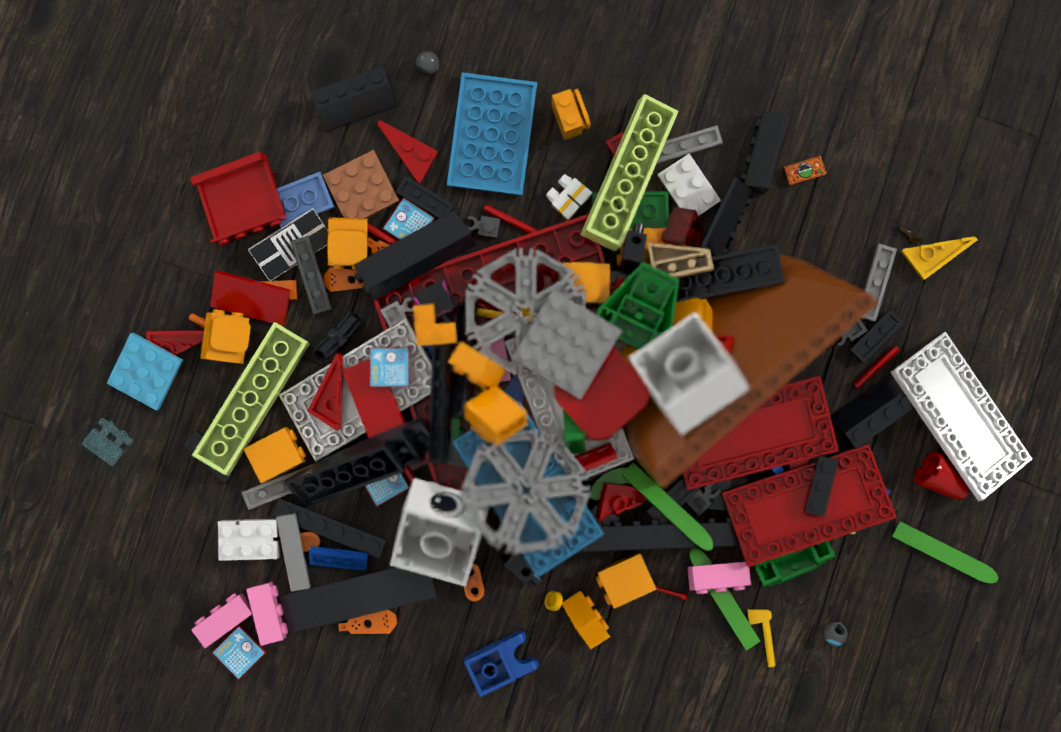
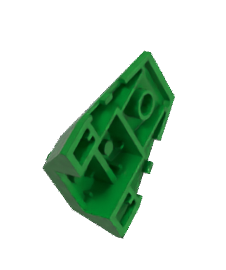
M643 262L599 307L596 315L622 330L617 338L618 340L641 350L673 327L679 279Z
M829 541L757 564L755 569L763 586L766 587L782 584L815 570L836 555Z

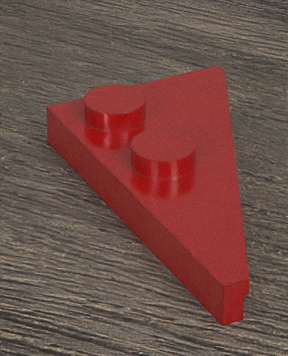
M379 120L378 126L416 181L421 184L438 151Z
M204 330L146 331L148 341L174 355L202 342Z
M336 353L307 412L336 431L341 429L342 370L344 355L341 353Z
M604 482L596 519L599 521L605 520L606 516L611 514L617 515L624 510L642 505V502L647 499L633 485Z

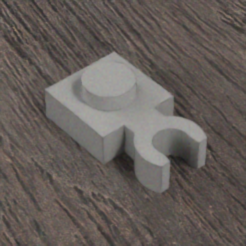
M411 297L406 298L402 305L396 301L380 310L389 327L407 318L406 312H414V307L408 308L407 306L408 302L412 301Z

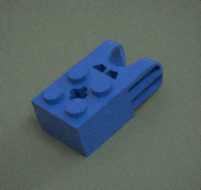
M517 631L463 657L480 697L515 681V679L539 667L538 660L533 657L525 660H519L514 657L516 647L526 640L525 631ZM486 666H492V671L488 672L487 670H485Z

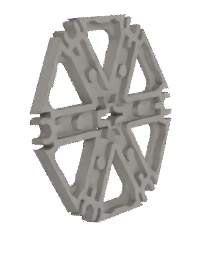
M520 248L518 251L519 257H517L515 249L478 270L477 273H480L483 278L473 275V278L477 279L478 284L476 286L468 284V287L474 290V292L466 289V335L474 332L467 339L476 338L478 340L477 345L473 349H478L482 346L483 348L477 352L516 375V367H519V376H522V370L528 367L516 360L508 362L491 352L490 345L516 330V353L553 290L568 299H574L578 305L585 308V289L577 293V290L582 289L584 285H574V280L579 278V276L575 275L570 279L569 276L575 273L573 270L535 249V257H532L534 254L532 248L529 249L528 256H524L522 248ZM507 263H513L516 267V295L490 279V274ZM539 263H544L558 271L561 279L556 284L536 295V266ZM482 298L505 313L482 326H477L474 322V302L476 299ZM516 307L523 309L529 307V312L531 313V315L535 316V318L531 316H525V318H523V313ZM528 368L529 376H532L533 370Z
M540 429L516 432L497 446L493 442H491V447H487L482 443L481 449L478 447L461 489H468L463 491L461 496H468L470 498L469 502H463V507L472 506L471 508H464V511L492 546H494L496 539L498 540L496 549H499L501 544H506V553L511 551L512 546H514L512 554L557 549L556 543L561 547L564 544L560 539L561 536H565L568 540L572 538L571 534L574 536L590 492L582 493L590 489V486L584 487L581 484L582 481L588 480V476H579L582 474L586 475L587 472L567 447H565L559 437H557L555 444H553L554 434L550 440H546L544 438V430L539 437L537 435ZM529 441L532 444L531 452L523 470L506 450L505 445L507 443ZM552 453L560 454L571 468L570 475L542 478ZM487 461L505 483L477 487L474 484V478L480 464ZM522 487H524L525 489L528 487L530 488V496H528L527 494H521V492L523 491ZM574 497L577 504L571 520L564 522L546 499ZM510 504L500 530L497 532L491 531L479 516V510L483 507ZM528 513L531 514L546 533L545 541L522 544L519 541V536Z

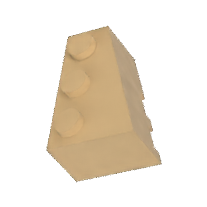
M647 242L652 266L675 278L714 271L711 251L709 249Z

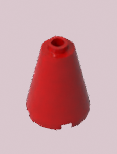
M932 452L922 460L923 466L921 468L917 467L915 471L914 482L923 488L958 501L965 499L969 495V487L945 457L938 452Z

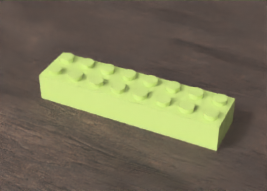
M646 94L638 100L580 235L614 252L622 246L678 114L677 110Z
M274 322L192 456L222 474L229 476L243 454L244 448L248 446L310 344Z

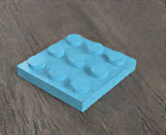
M130 333L107 384L157 411L160 409L183 359L135 333Z

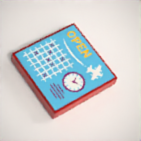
M403 197L386 222L383 230L401 240L434 222L436 218Z
M370 348V387H410V348Z
M399 473L366 485L365 488L376 507L406 491L410 486L404 475Z
M239 625L212 654L239 680L267 651Z

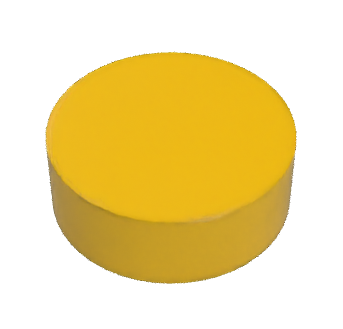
M550 591L546 595L545 606L548 610L558 611L562 606L563 598L561 593Z

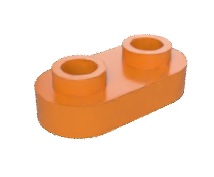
M472 563L471 568L474 570V574L469 575L464 591L469 600L478 601L484 595V585L479 566L476 563ZM473 587L478 588L479 592L477 594L471 592Z

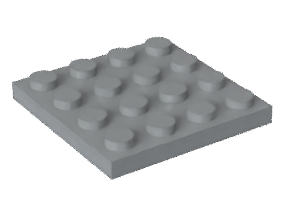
M553 290L512 358L581 399L622 330Z

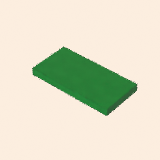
M668 191L644 192L629 229H632L634 223L644 225V228H666V230H669ZM598 192L592 193V206L595 202Z

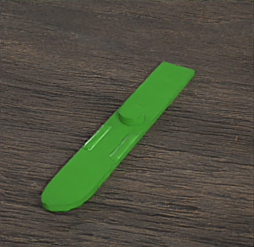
M632 463L621 474L694 544L703 550H712L713 541L707 531L635 463Z
M901 521L898 522L892 537L985 583H995L998 581L997 573L988 565Z
M694 547L689 549V556L693 567L713 565L706 554L700 549ZM726 587L727 591L715 592V588L708 589L744 649L747 651L759 643L758 636L728 588Z

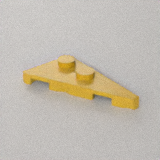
M967 237L905 248L901 250V253L920 278L925 280L978 239L976 237Z

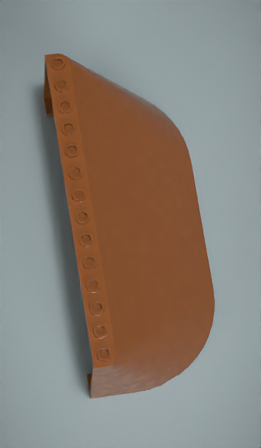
M780 255L785 283L707 298L706 300L712 308L713 336L732 335L734 337L732 350L728 356L750 389L682 435L650 390V399L646 409L642 410L622 427L635 461L657 485L664 488L878 305L877 300L870 293L809 262L785 255Z

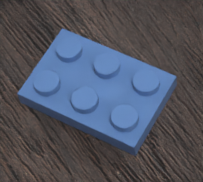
M321 172L277 188L287 218L281 221L280 228L311 208L315 210L317 215L335 208Z

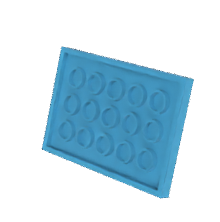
M462 72L447 186L523 196L537 82Z

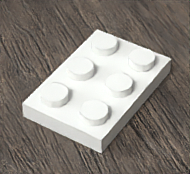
M687 154L657 174L688 222L721 201L690 154Z

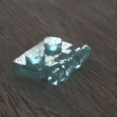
M102 417L98 421V424L103 427L99 432L93 428L82 442V445L109 465L115 466L125 453V450L120 445L124 442L130 446L133 439L128 437L129 434L125 431H120L116 428L113 422L107 421ZM109 432L117 437L114 442L106 437Z

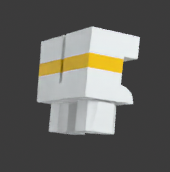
M564 174L558 181L564 188L561 194L554 188H551L546 197L552 203L551 206L566 221H569L592 196L593 192L576 178L572 180Z

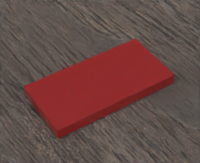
M217 270L214 274L210 307L228 312L242 313L243 316L270 323L275 322L284 326L291 290Z
M370 359L342 370L368 438L405 423L391 387H370Z

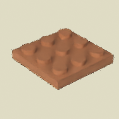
M374 150L323 175L344 218H368L400 202Z

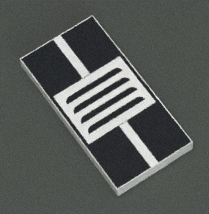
M311 208L250 247L248 251L269 281L297 265L290 241L309 235L315 253L328 245V230L315 210Z

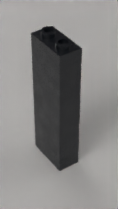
M454 210L354 265L356 270L354 276L359 284H364L362 288L366 295H371L374 301L476 246L472 232Z

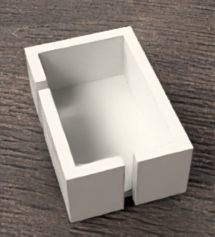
M244 519L241 521H218L219 561L280 558L281 540L273 541V538L280 536L277 520Z

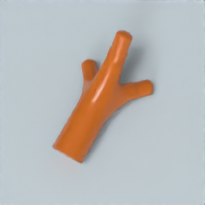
M193 313L189 316L190 321L200 325L202 328L205 327L206 319Z

